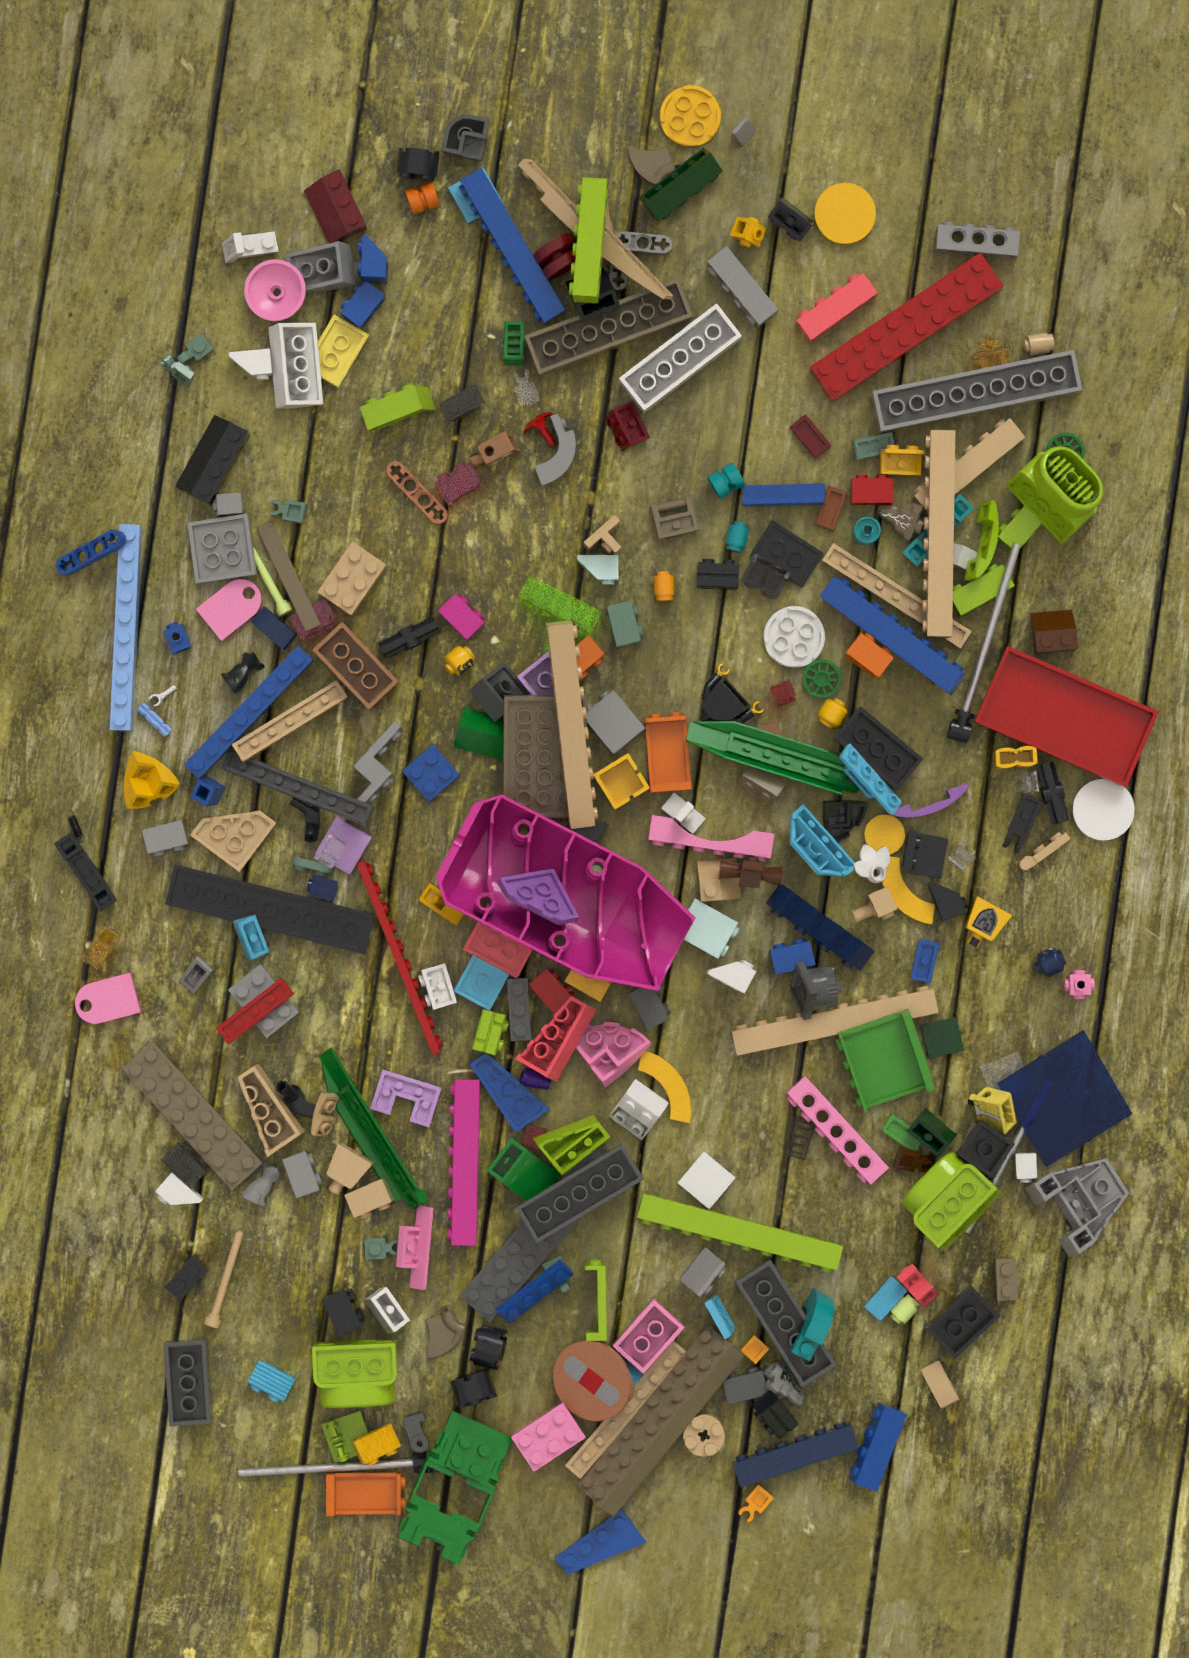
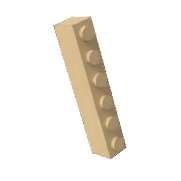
M1010 418L1006 422L1004 419L999 421L994 426L996 430L991 434L988 432L983 434L978 439L980 443L975 447L972 445L967 447L962 452L964 456L959 460L955 457L954 495L1024 440L1025 436ZM923 483L914 490L916 494L913 499L917 504L924 506V497H928V489H925ZM923 509L928 516V509Z

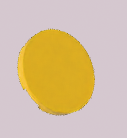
M686 85L671 92L663 101L660 110V123L663 132L672 142L683 147H698L706 144L715 136L721 122V109L713 94L695 85Z
M838 183L832 185L817 200L814 211L815 223L819 232L831 242L847 245L857 243L864 239L873 228L876 218L874 201L865 189L856 184Z

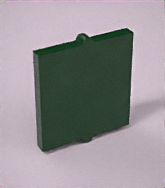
M956 1017L921 1025L924 1036L923 1043L926 1044L929 1058L964 1050L961 1039L962 1032L959 1030Z

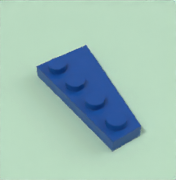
M485 1053L469 1064L515 1132L550 1110L488 1053Z
M621 1508L614 1517L612 1515L558 1554L555 1559L568 1575L646 1543V1541Z

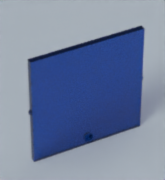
M1084 1030L1047 1053L1038 1056L1031 1063L997 1083L1000 1090L1011 1093L1015 1115L1046 1167L1132 1115L1131 1110Z

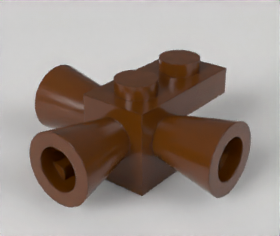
M746 857V861H741V865L721 859L719 879L739 878L738 886L760 888L761 880L781 886L783 866L763 868V863L759 862V858Z

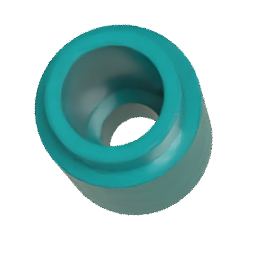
M734 521V525H729L725 542L727 550L742 553L749 533V528H746L745 523Z

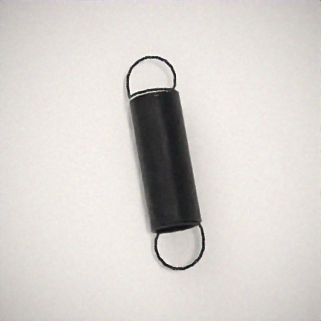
M73 813V816L68 817V820L77 838L82 836L83 833Z

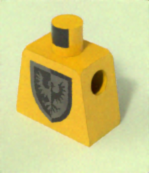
M976 896L965 928L972 932L967 943L978 949L983 938L992 942L1012 915Z

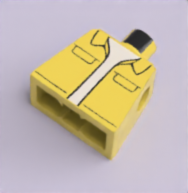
M986 1087L978 1095H970L968 1104L975 1107L977 1119L983 1121L999 1133L1005 1135L1017 1123L1011 1093Z

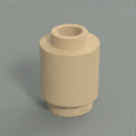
M1047 332L1028 335L1027 340L1023 341L1024 350L1029 352L1030 356L1050 353L1051 350H1055L1054 337L1052 334H1047Z

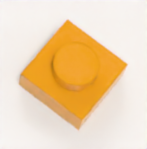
M753 1335L740 1350L756 1364L769 1348L758 1337Z

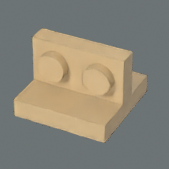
M614 515L586 539L584 547L587 551L590 552L602 542L601 547L608 555L611 553L618 555L621 552V546L610 533L620 526V520Z

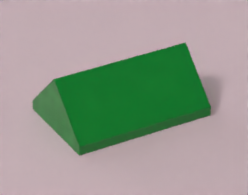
M464 707L453 747L503 761V718L494 722L487 713Z

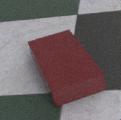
M806 414L789 427L814 459L831 447V444Z

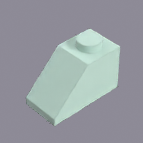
M577 555V561L598 582L602 581V585H614V581H619L618 555Z

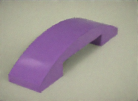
M966 783L947 790L949 799L915 811H911L908 804L899 807L895 814L891 816L913 818L937 812L956 801L967 790L968 784Z

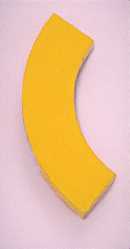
M890 856V863L885 868L886 877L882 881L883 887H888L897 908L917 921L932 925L935 904L919 899L907 888L900 872V858Z
M645 1051L640 1057L638 1070L653 1076L664 1087L670 1102V1119L690 1123L691 1102L682 1077L666 1060L656 1054Z

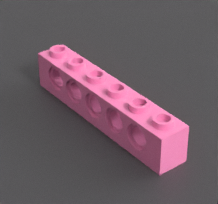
M803 1076L786 1092L789 1095L786 1099L794 1107L798 1105L803 1110L800 1114L808 1123L812 1120L816 1124V1132L822 1138L826 1135L831 1141L828 1145L836 1153L840 1151L845 1156L842 1160L850 1169L854 1166L858 1170L856 1175L864 1184L867 1181L869 1184H872L889 1169L806 1076ZM806 1095H811L814 1099V1103L809 1107L804 1106L802 1102ZM821 1110L826 1111L828 1114L824 1122H819L816 1118L817 1113ZM833 1126L841 1127L842 1132L840 1136L833 1137L830 1130ZM853 1141L856 1147L853 1152L845 1151L844 1145L846 1142ZM862 1156L869 1158V1165L865 1168L860 1167L858 1164V1160Z

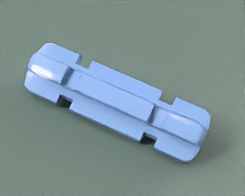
M142 703L138 707L137 711L142 716H145V719L155 729H159V732L164 737L170 734L172 728L164 724V721L153 710H150L147 704Z

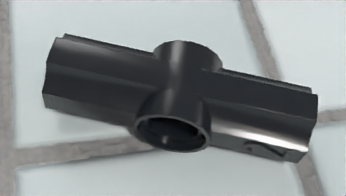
M431 617L416 625H410L401 629L396 635L379 642L378 645L385 659L404 650L408 651L419 646L423 641L441 633L434 617Z
M1054 761L1036 765L1041 783V795L1044 804L1047 805L1051 824L1068 821L1069 815L1064 801L1065 793L1062 783L1058 779Z

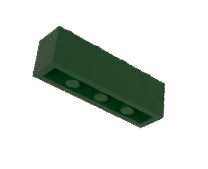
M703 147L639 198L650 215L659 222L666 219L674 209L684 205L692 195L698 194L706 184L716 180L723 170L711 152Z

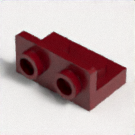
M632 401L616 407L605 414L606 424L612 430L615 442L622 452L650 438Z

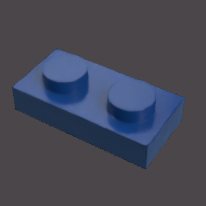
M923 939L918 940L910 979L931 983L940 943Z

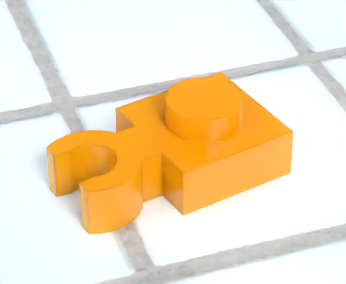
M757 1484L745 1498V1501L749 1504L741 1507L738 1514L741 1515L744 1511H748L750 1516L746 1521L750 1522L754 1518V1512L757 1510L761 1514L774 1497Z

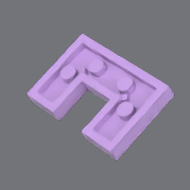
M382 1069L370 1109L390 1115L397 1095L416 1101L410 1122L430 1127L442 1088Z

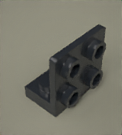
M909 830L900 872L940 879L942 877L948 839Z

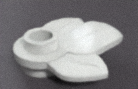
M864 844L859 853L861 861L854 863V869L859 876L867 877L870 882L880 883L886 877L885 868L890 863L889 850L884 846L876 852L872 847ZM875 869L877 870L876 876L873 875Z

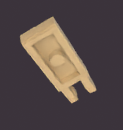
M1060 832L1056 833L1050 838L1051 843L1047 846L1041 844L1033 850L1035 853L1033 856L1023 857L1018 863L1019 868L1023 871L1032 868L1069 841L1070 837L1066 832L1063 834Z

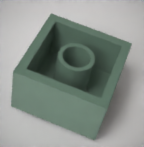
M631 601L607 606L616 650L640 644L644 635L641 625L636 623V619L639 617L637 606L632 605Z

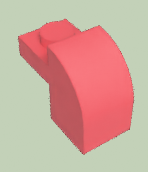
M913 1264L902 1269L897 1276L898 1280L923 1308L939 1295Z

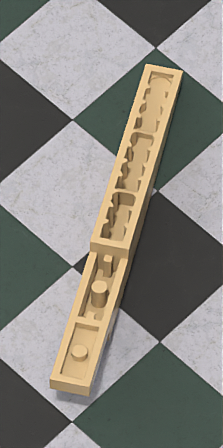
M523 159L518 166L522 169V174L528 179H532L536 183L535 187L544 194L540 200L574 232L575 223L579 224V217L576 216V205L532 159ZM605 225L603 257L662 299H671L673 295Z

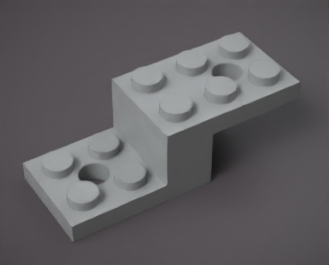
M396 721L353 766L371 782V785L357 799L359 801L372 805L379 798L377 793L382 788L386 790L393 782L391 778L394 775L376 758L378 756L382 758L389 750L387 746L391 741L395 743L403 735L401 732L403 728Z

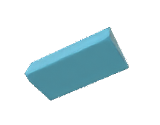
M256 915L233 921L247 959L252 961L269 953Z
M890 1276L864 1307L881 1321L908 1290L894 1277Z

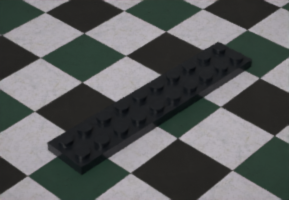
M176 864L165 902L166 905L230 921L256 915L259 926L262 929L362 954L366 953L375 914Z

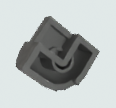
M461 115L454 118L448 123L445 130L441 152L461 159L467 158L482 162L490 119L474 115Z

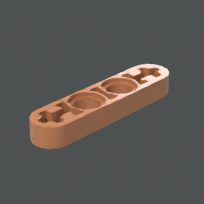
M397 461L391 462L386 470L389 478L431 522L436 525L445 523L448 517L446 509L402 463ZM393 466L395 468L401 467L399 471L403 476L405 473L409 475L403 478L400 484L397 482L400 480V477L397 474L391 475V468ZM413 480L416 483V488L413 491L405 490L404 484L406 481ZM421 495L429 496L430 503L427 506L419 504L418 499ZM434 502L437 504L434 506V509L437 512L443 511L442 520L439 518L435 520V514L431 510L429 513L426 512V510L432 507Z

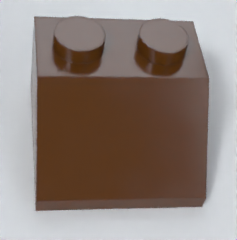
M1072 610L1031 613L1034 654L1075 651L1078 649L1076 625Z

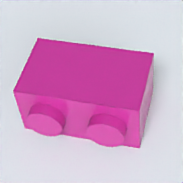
M454 594L438 612L469 641L485 625L482 621L485 617L477 609L472 611L468 607L470 602L462 594L459 597Z

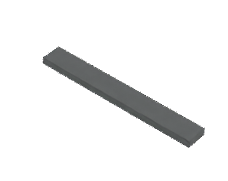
M229 750L221 768L364 826L368 825L375 810V807L255 759L250 758L243 763L237 753Z

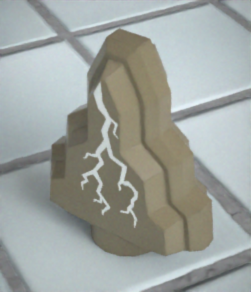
M916 503L912 506L902 504L899 507L892 504L879 505L877 509L878 515L884 521L892 524L893 530L900 534L902 540L911 543L915 534L921 535L923 532V505Z

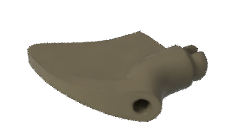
M667 148L657 151L629 149V156L635 170L651 185H656L680 166L678 162L672 164Z
M450 1305L441 1307L442 1314L426 1319L429 1329L428 1358L437 1357L452 1349L464 1332L466 1325L457 1321Z

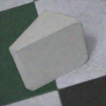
M743 118L732 131L731 137L743 146L755 133V129L747 118Z

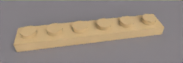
M336 680L232 744V747L244 763L345 701L348 697Z

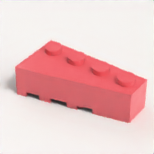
M570 996L553 1015L554 1018L548 1025H544L540 1034L534 1040H531L522 1054L519 1053L515 1059L557 1082L597 1009Z

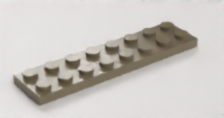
M151 1041L122 1068L232 1191L263 1163L154 1041Z

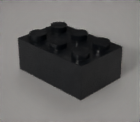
M969 1284L925 1327L956 1359L1000 1316Z

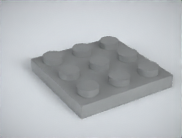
M249 514L187 523L196 584L257 575Z

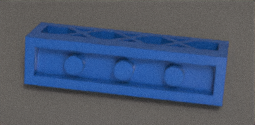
M825 484L743 486L742 505L743 507L825 505Z

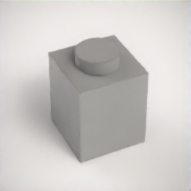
M241 492L216 494L217 500H213L214 512H218L219 517L244 514L243 495Z

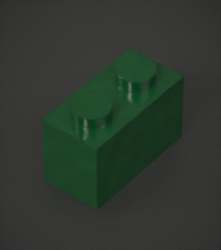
M926 1108L907 1129L908 1133L937 1157L945 1151L957 1135Z

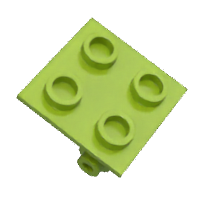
M361 1410L321 1424L334 1463L344 1462L349 1458L357 1456L351 1441L368 1433Z

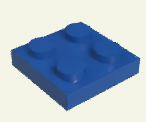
M433 744L402 771L429 802L460 776Z

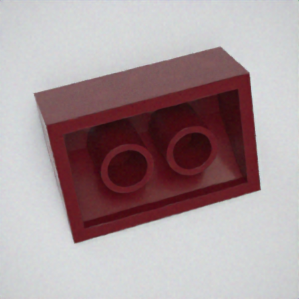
M340 169L320 178L304 190L329 243L340 242L367 229L366 223Z

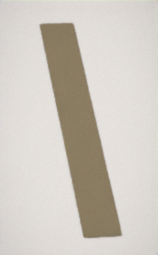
M272 521L257 527L305 631L319 626L320 622Z

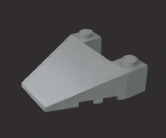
M1107 1158L1040 1176L1024 1187L1035 1205L1045 1202L1051 1197L1058 1204L1073 1228L1058 1239L1069 1257L1080 1254L1096 1242L1098 1235L1107 1226L1112 1215L1116 1213L1129 1194Z

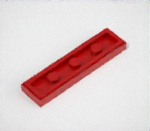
M280 978L216 1029L229 1045L293 996L294 992L284 979Z

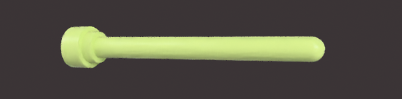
M254 548L256 568L276 602L275 606L278 616L283 617L294 609L290 602L282 598Z

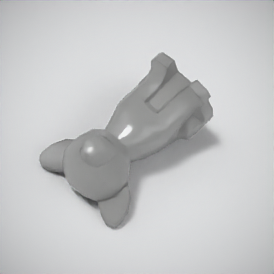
M266 1161L262 1166L263 1176L250 1183L245 1191L241 1193L243 1198L261 1206L266 1205L264 1199L270 1192L272 1183L281 1181L283 1178L280 1175V1171L275 1166H269Z

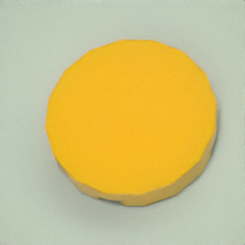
M887 814L878 815L872 818L865 827V843L876 852L886 846L891 855L898 851L904 843V827L894 816Z

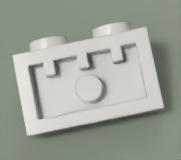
M445 963L420 971L421 975L418 978L421 987L426 988L427 995H424L427 1007L431 1006L432 1010L457 1003Z

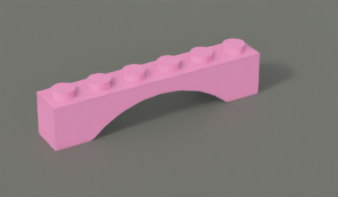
M652 815L648 840L652 841V845L664 846V843H670L672 848L684 849L685 846L693 847L692 851L705 853V849L713 850V854L725 856V852L734 853L733 857L745 859L746 855L759 858L761 862H766V858H771L774 834L753 831L735 840L710 841L690 834L680 827L673 818Z

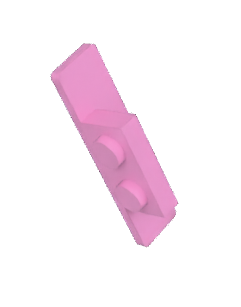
M418 1206L415 1226H399L396 1267L411 1268L410 1288L426 1290L433 1207Z

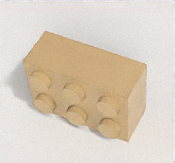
M352 541L318 590V594L353 617L386 570L387 565Z

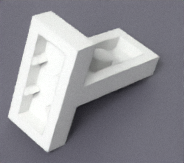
M275 231L241 236V232L233 233L221 243L225 263L234 262L238 258L279 252Z
M673 793L661 808L691 834L706 819L693 808L694 806L690 802H685L676 793Z

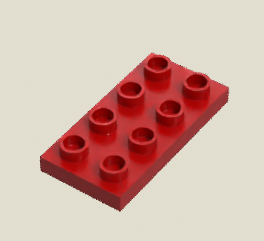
M1007 646L974 719V723L1024 745L1035 747L1038 751L1125 788L1129 783L1159 711Z

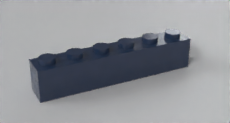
M845 1421L834 1424L832 1429L826 1430V1428L815 1430L814 1435L808 1437L806 1434L799 1435L794 1438L795 1441L790 1443L781 1441L774 1444V1448L767 1450V1447L755 1450L756 1454L748 1456L745 1453L736 1456V1460L732 1461L740 1487L859 1449L851 1424H846Z

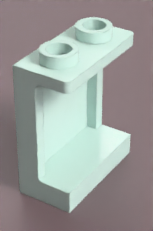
M694 899L688 911L696 918L684 940L717 959L719 956L724 957L729 948L726 945L729 938L734 939L739 930L736 927L738 922Z

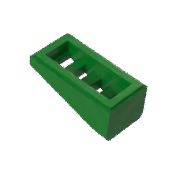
M504 321V365H524L525 321ZM509 330H520V333H511V332H508V331H509ZM508 338H520V340H508ZM508 346L520 347V349H508Z

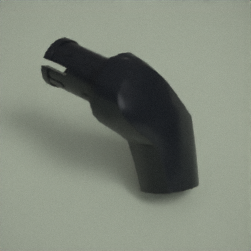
M292 798L289 805L303 812L305 816V841L316 842L320 830V808Z
M279 1081L276 1085V1091L284 1096V1100L290 1109L296 1114L313 1118L316 1105L306 1100L304 1093L297 1085H289L286 1081Z

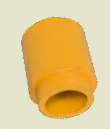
M669 571L657 572V576H653L656 601L673 600V595H675L674 575H670Z

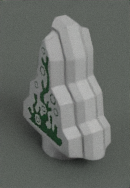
M780 1360L778 1363L771 1364L764 1372L767 1376L765 1387L776 1395L785 1398L786 1401L798 1407L801 1406L804 1401V1395L796 1384L795 1377L791 1373L786 1361Z

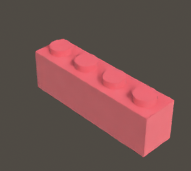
M864 273L860 276L858 274L853 275L847 280L848 284L843 288L841 285L830 292L832 295L829 298L825 299L823 297L814 303L815 308L810 311L806 309L797 316L799 319L796 321V325L809 343L877 296L878 292Z

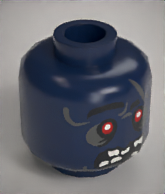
M1051 947L1038 953L1037 962L1034 964L1039 974L1043 973L1046 977H1051L1062 972L1064 965L1067 963L1061 950Z

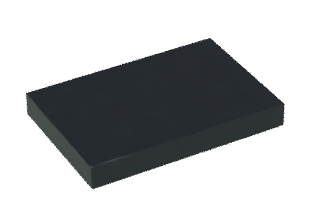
M772 520L750 556L802 588L824 553Z

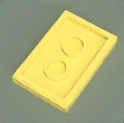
M335 314L318 340L321 378L339 388L370 335Z

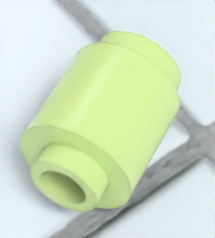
M907 1293L890 1310L892 1312L890 1317L898 1324L901 1322L906 1324L916 1313L917 1307L920 1304Z

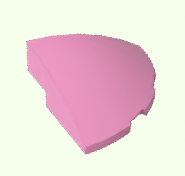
M603 1022L602 1025L591 1026L589 1024L575 1050L604 1088H606L642 1056L651 1045V1042L634 1028L628 1029L615 1022Z

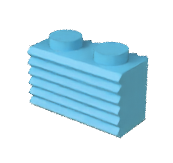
M260 1359L247 1383L251 1384L250 1388L258 1393L264 1391L269 1394V1399L279 1403L280 1400L285 1401L296 1378Z

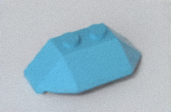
M804 804L791 814L790 845L817 875L846 877L854 870L855 862Z

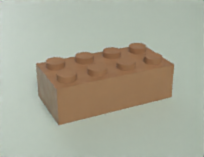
M343 622L312 649L369 711L400 684Z

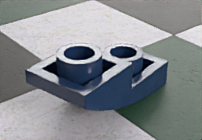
M265 606L251 621L283 650L297 636L285 622L281 621Z

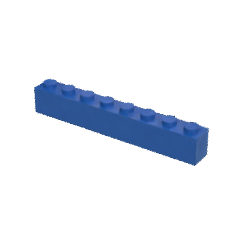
M482 168L461 179L459 190L464 198L469 197L471 201L469 206L474 215L479 214L482 219L480 222L482 229L485 233L489 232L493 239L490 240L492 246L496 251L500 250L502 253L501 261L506 269L510 267L514 275L511 277L516 286L521 285L524 291L522 296L527 304L531 303L535 310L532 313L538 322L542 321L545 324L564 313L563 305Z
M834 576L820 594V597L952 696L966 677L962 672L964 668L955 661L953 664L949 663L946 660L947 655L939 649L936 652L930 648L931 643L923 637L920 640L913 636L916 633L907 625L904 628L897 624L900 621L891 613L888 616L881 612L883 607L875 601L872 604L865 600L867 596L859 589L856 592L849 588L851 584L843 577L839 580Z
M297 646L184 765L198 779L203 778L232 748V744L242 738L310 667L314 660Z

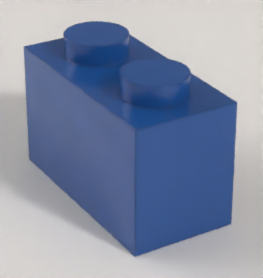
M366 280L363 284L360 282L355 287L353 297L350 300L347 298L340 307L342 309L341 315L360 330H362L386 299L381 291Z
M801 938L793 940V945L786 947L785 943L772 945L773 950H769L774 974L795 970L797 962L804 961L806 967L816 965L810 941L805 942V939Z

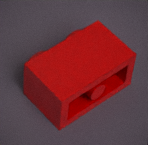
M855 475V478L851 479V505L893 504V478H888V475H876V478H868V475Z
M545 969L529 986L555 1014L574 992L567 984L564 987L558 981L561 977L553 969L551 971Z

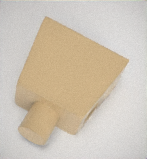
M340 1142L336 1147L326 1174L334 1179L328 1189L337 1195L340 1194L344 1186L353 1189L373 1166L374 1161Z

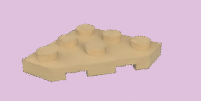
M262 811L203 818L190 836L238 872H241L277 823Z

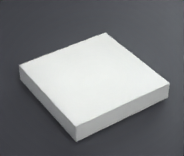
M703 1151L678 1181V1184L710 1209L736 1177Z

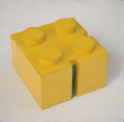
M629 753L593 774L614 810L628 803L631 795L633 798H636L650 789L642 774H635L638 768Z

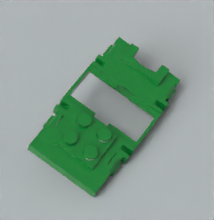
M450 1411L444 1428L439 1433L435 1442L436 1446L429 1449L403 1510L407 1512L405 1518L403 1517L397 1538L414 1546H419L422 1537L428 1538L443 1545L438 1546L436 1549L441 1552L440 1557L447 1559L451 1564L460 1565L467 1551V1544L469 1541L474 1542V1534L479 1530L495 1492V1484L500 1480L497 1475L504 1463L502 1460L506 1456L512 1438L455 1411ZM427 1466L450 1477H453L454 1474L466 1479V1484L488 1493L477 1522L452 1512L451 1516H448L438 1511L439 1505L415 1495Z

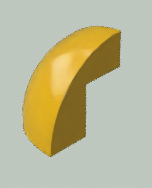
M132 751L124 775L123 791L126 808H145L151 806V801L158 798L165 800L180 785L176 776L155 758L141 752Z

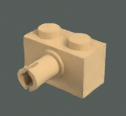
M884 887L866 895L868 904L852 911L858 923L873 915L876 918L881 917L882 920H885L895 915L893 911L897 910V906L888 887Z

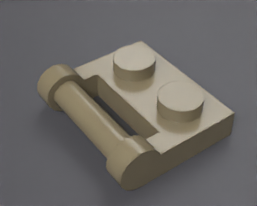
M691 495L666 503L651 504L659 540L699 531ZM687 506L688 512L660 518L659 512Z

